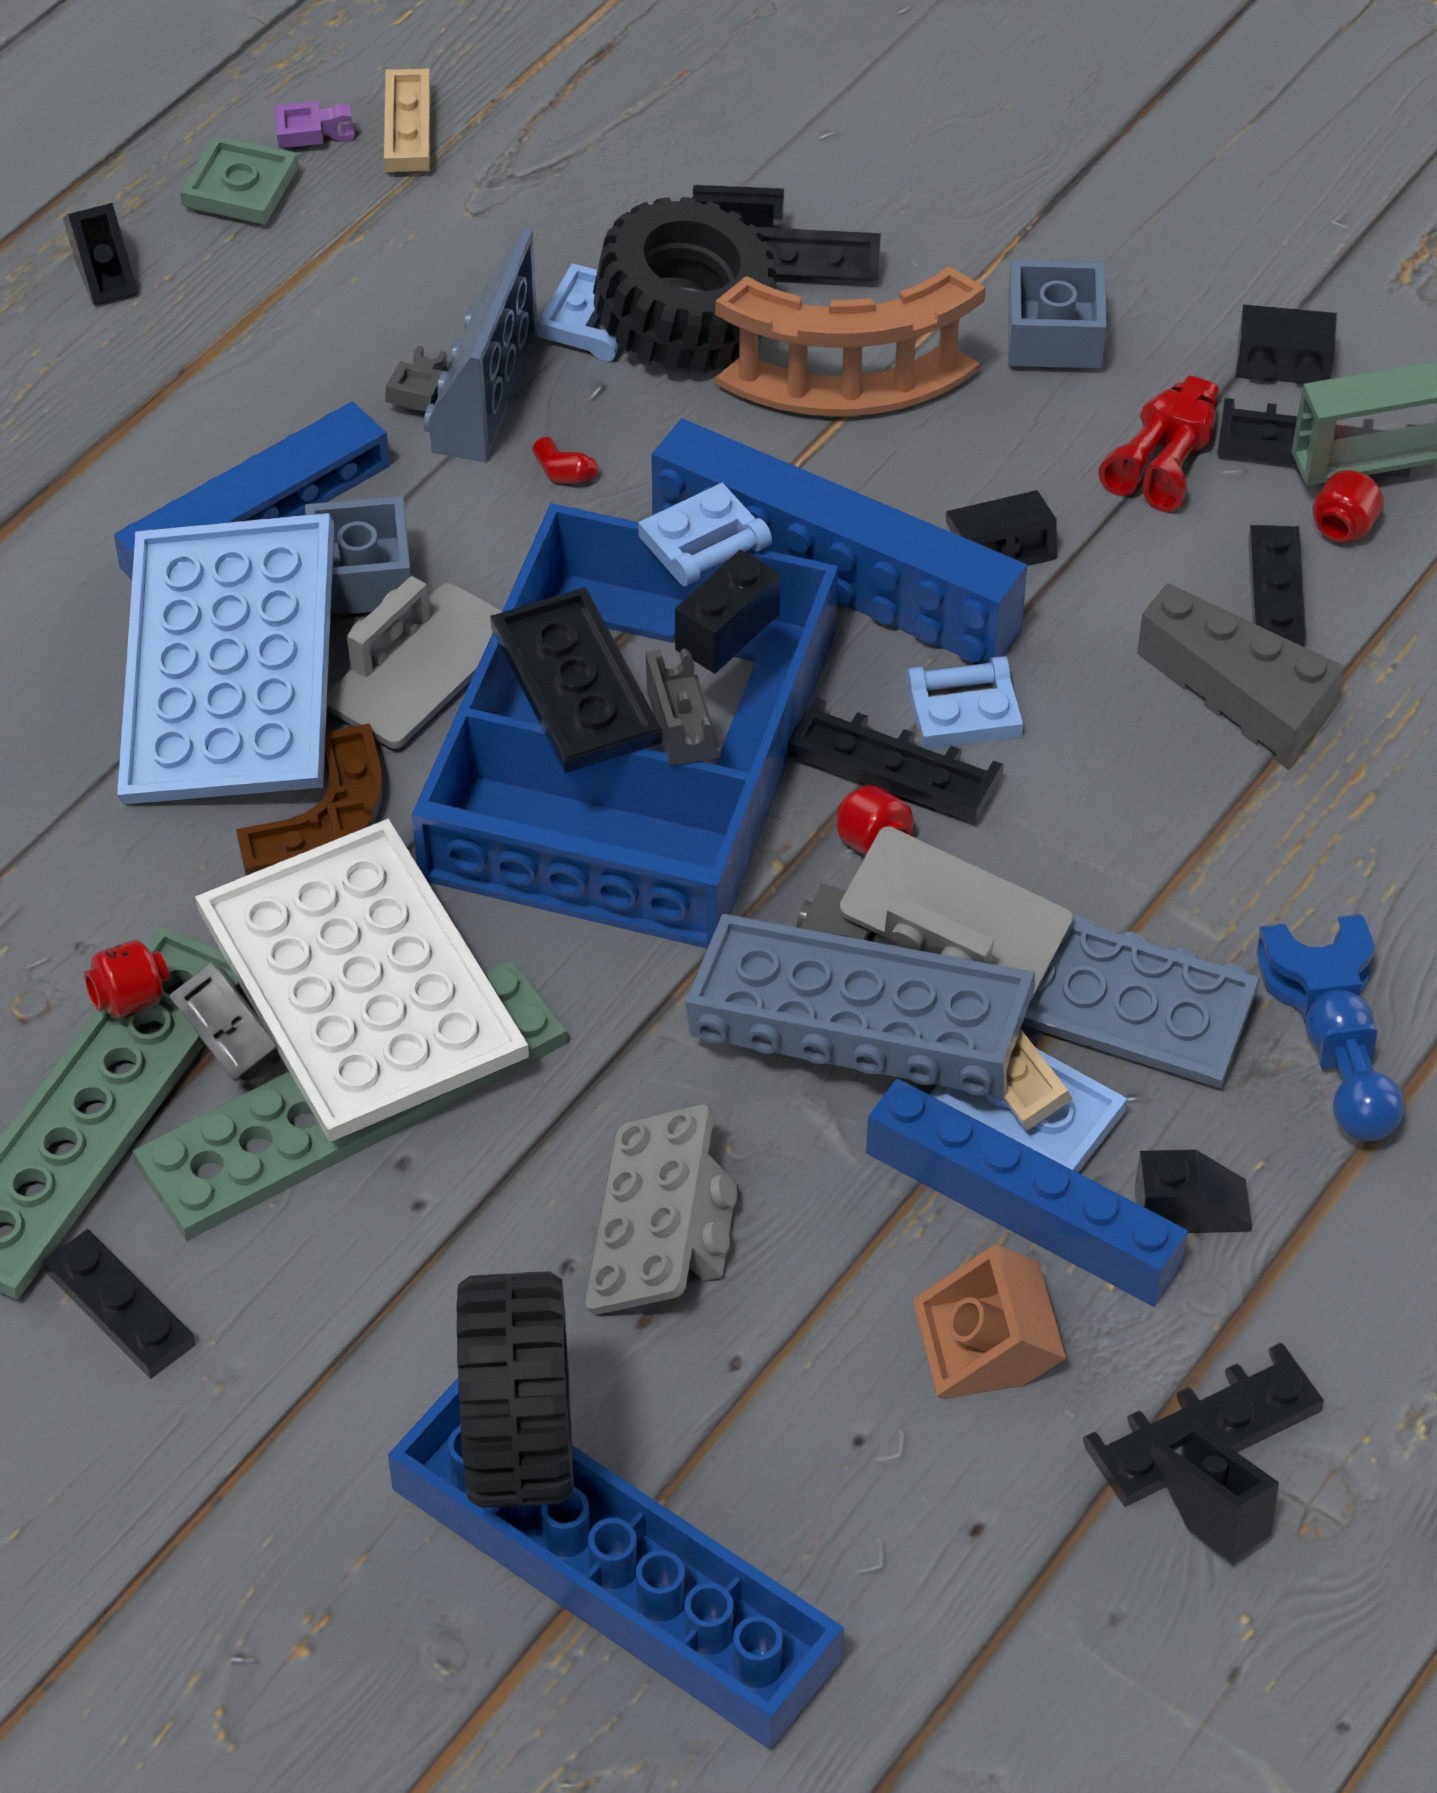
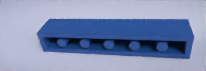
M354 401L326 414L323 418L309 426L290 434L282 441L257 455L249 457L239 465L208 480L205 484L176 500L170 501L162 508L115 533L114 539L120 569L132 580L136 531L304 516L305 504L328 502L390 467L387 432Z
M898 1078L868 1115L866 1154L1153 1307L1156 1306L1182 1268L1188 1230Z

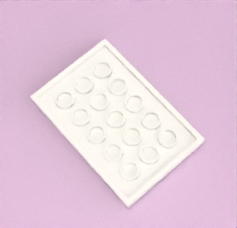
M389 819L195 896L198 912L257 1016L276 1043L278 1053L329 1142L529 1057L526 1040Z

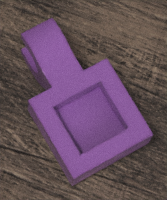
M318 100L275 106L279 149L323 144V135H329L334 140L341 142L355 139L354 123H340L352 121L351 105L338 104L331 108L321 109Z

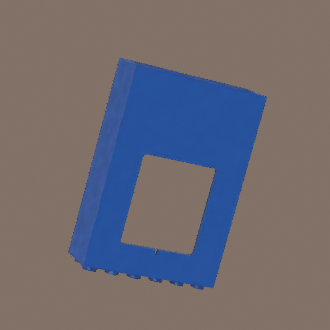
M550 503L502 612L586 587L608 629L673 643L675 640V608L725 562L700 573L698 581L682 586L641 540L638 534V522ZM750 549L746 551L747 554L780 573L779 615L734 656L753 661L754 666L723 743L721 757L717 759L716 764L697 761L669 766L666 753L644 748L564 773L494 633H492L411 814L416 864L427 882L708 949L721 915H731L790 757L788 756V742L807 712L836 634L838 566L777 553L767 549L759 551Z

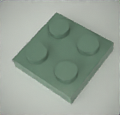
M214 135L180 191L181 204L188 208L266 225L299 168L298 153Z

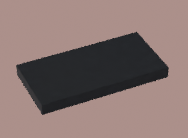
M586 587L490 616L491 629L564 773L662 743V729Z

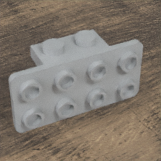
M410 576L401 586L390 591L373 612L365 619L356 622L350 630V633L347 635L351 670L327 691L326 710L352 726L370 723L374 739L390 748L402 747L472 680L493 633L490 616L502 611L452 583L442 584L428 597L427 584Z
M884 827L879 831L840 902V913L844 918L893 940L901 947L1035 972V988L1031 999L1034 997L1072 923V913L1068 909L893 827Z
M700 1104L628 1122L618 1129L585 1300L586 1307L593 1314L599 1315L676 1298L686 1288L689 1268L703 1281L722 1277L726 1252L730 1246L729 1232L733 1207L737 1201V1183L708 1154L714 1113L707 1105Z

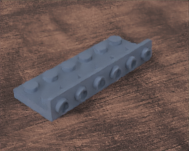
M722 914L685 1004L691 1036L710 1043H726L751 1048L766 1054L776 1053L802 1058L816 1064L827 1063L858 1069L867 1074H883L912 1080L918 1084H934L964 1090L973 1095H990L1002 1098L1007 1089L1006 1069L1035 988V972Z
M1072 916L1071 926L1034 997L1030 1000L1022 1026L1222 1089L1250 1008L1254 1007L1257 999L1259 977L1251 975L1247 969L1236 964L1224 963L1218 965L1200 959L1198 955L1188 949L1181 947L1167 949L1149 943L1139 934L1129 931L1112 932L1099 928L1090 919L1082 916Z

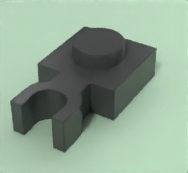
M417 346L413 354V364L399 362L386 385L385 402L401 405L409 410L426 411L430 403L435 404L438 398L439 378L446 369L447 352L440 351L437 358L426 359L423 358L424 347Z

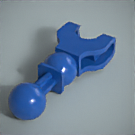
M1361 914L1338 916L1337 919L1340 927L1335 936L1334 943L1324 947H1308L1296 941L1285 924L1260 926L1257 959L1267 992L1281 1002L1290 1004L1299 1010L1304 1023H1306L1308 1038L1314 1047L1320 1051V1067L1323 1069L1338 1068L1343 1082L1336 1090L1333 1099V1113L1338 1125L1346 1134L1361 1141H1377L1389 1136L1396 1130L1402 1120L1404 1099L1397 1084L1388 1076L1374 1071L1371 1065L1377 1030L1374 1025L1373 1011L1366 1001L1360 997V993L1364 991L1369 981L1371 971L1369 963L1373 956L1375 945L1364 917Z

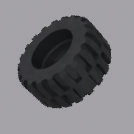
M670 197L658 198L654 201L653 205H649L646 201L632 208L631 212L627 211L614 222L613 227L607 231L593 289L595 311L599 318H601V324L610 337L616 335L615 341L626 352L630 350L636 352L638 359L648 364L654 361L663 364L662 369L676 371L677 367L687 368L688 373L702 372L705 367L709 366L712 370L720 369L729 365L730 360L734 362L739 358V327L715 315V301L746 276L776 289L778 268L774 261V254L767 241L762 242L763 237L752 224L749 226L745 225L743 217L732 210L730 213L720 210L719 204L709 201L707 205L696 203L695 198L682 197L680 201H671ZM661 278L686 279L702 285L709 291L681 289L665 282ZM758 335V343L762 338L761 335Z
M550 1271L469 1276L458 1284L456 1305L460 1427L465 1485L469 1502L480 1508L561 1504L573 1495L571 1403L562 1278Z

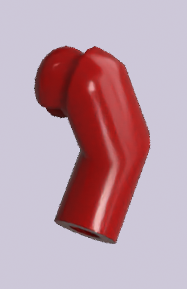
M550 437L540 438L533 444L532 451L551 481L558 484H578L581 482L589 483L596 478L598 464L593 457H588L580 452H560Z

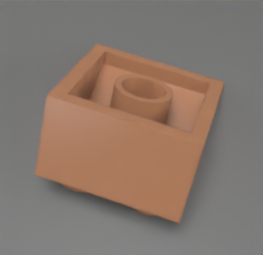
M993 1244L913 1298L936 1394L941 1398L946 1399L1024 1386L1066 1359L1040 1263L1000 1245Z

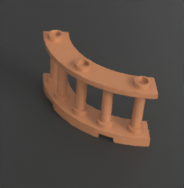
M947 266L924 282L900 291L898 299L875 304L872 298L831 300L830 306L827 307L803 304L802 296L771 288L746 276L715 301V315L739 327V358L715 377V384L735 395L758 404L784 411L820 416L856 417L898 410L925 402L960 385L980 370L979 362L958 351L959 321L961 317L985 302L986 287ZM940 328L939 346L915 360L916 339L921 335ZM758 335L789 344L788 369L758 359ZM896 342L895 368L861 375L862 347ZM808 346L843 348L842 376L807 374Z

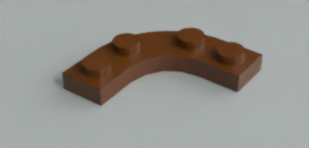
M370 723L325 732L324 758L329 774V787L322 800L308 812L286 820L236 829L246 876L373 825L382 802L383 782L380 760Z

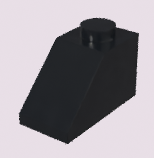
M113 203L67 214L63 221L75 263L92 304L95 305L137 294V286Z
M1196 1149L1140 1151L1134 1187L1137 1204L1188 1230V1233L1251 1232L1252 1222L1245 1178Z
M1193 1420L1151 1445L1150 1454L1189 1531L1230 1561L1272 1536L1279 1487L1277 1480Z

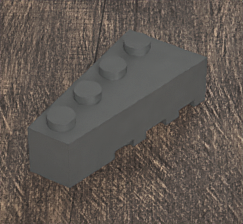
M1166 583L1142 613L1137 654L1182 689L1192 688L1205 698L1204 706L1217 716L1224 713L1242 727L1241 734L1256 746L1262 742L1276 753L1275 760L1288 770L1337 706L1344 666L1169 583Z

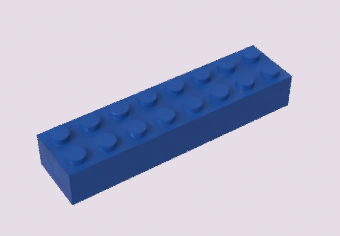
M683 418L679 420L651 454L652 516L723 482L755 519L761 518L767 524L772 535V544L764 549L838 566V605L849 607L872 617L879 623L888 624L917 637L923 642L934 644L961 656L969 662L977 664L989 663L990 658L1004 656L1022 631L1028 567L1025 563Z
M457 1378L388 1453L392 1489L771 1750L842 1661L844 1627L573 1445V1495L561 1504L480 1508L469 1502L463 1465L459 1383Z

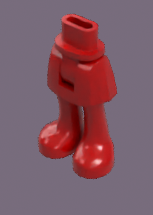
M1187 376L1183 383H1176L1171 389L1164 390L1149 400L1143 406L1140 414L1143 425L1141 431L1129 443L1110 452L1098 469V477L1105 489L1118 496L1132 494L1142 479L1150 455L1158 443L1166 447L1148 465L1143 480L1144 497L1150 506L1162 512H1171L1180 507L1187 493V482L1181 468L1190 452L1198 451L1210 442L1212 438L1218 404L1216 400L1219 395L1218 386L1213 382L1196 376Z

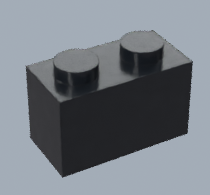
M1243 304L1238 335L1235 377L1302 384L1330 379L1335 356L1337 313Z
M741 549L737 551L675 608V650L681 653L682 649H687L691 653L694 662L716 674L779 615L780 573Z

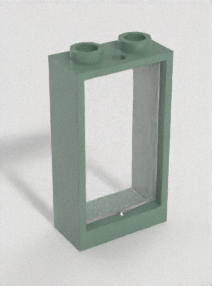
M1437 361L1303 384L1291 452L1306 486L1326 483L1331 475L1342 470H1354L1366 475L1437 463Z

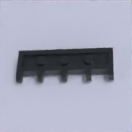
M1225 398L1217 454L1297 464L1291 452L1297 416L1276 414L1277 404L1267 403L1266 412L1235 409L1234 399ZM1364 415L1362 416L1361 424L1337 421L1334 436L1383 427L1372 426V416ZM1405 420V423L1415 422V421ZM1411 468L1377 474L1409 478Z
M817 697L813 700L788 742V756L871 786H879L890 793L974 823L977 822L1004 770V764L993 761L988 770L959 761L962 749L952 745L945 755L914 745L915 732L903 729L897 739L866 728L868 715L859 712L856 713L851 722L824 713L827 701Z
M1278 1343L1269 1348V1355L1274 1365L1249 1377L1237 1363L1226 1368L1225 1374L1231 1386L1204 1399L1199 1400L1190 1387L1178 1391L1176 1396L1182 1409L1150 1424L1140 1410L1128 1415V1424L1133 1433L1108 1445L1104 1444L1096 1432L1083 1437L1086 1451L1124 1507L1167 1487L1150 1454L1151 1445L1192 1420L1233 1450L1240 1452L1322 1411L1324 1399L1284 1344Z

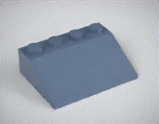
M523 227L482 289L475 308L469 307L464 322V335L462 339L455 340L451 352L449 371H443L439 378L436 403H430L425 412L424 431L430 432L432 453L487 463L537 337L533 229Z

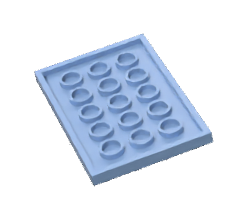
M329 513L135 532L117 795L123 805L323 788L334 522Z

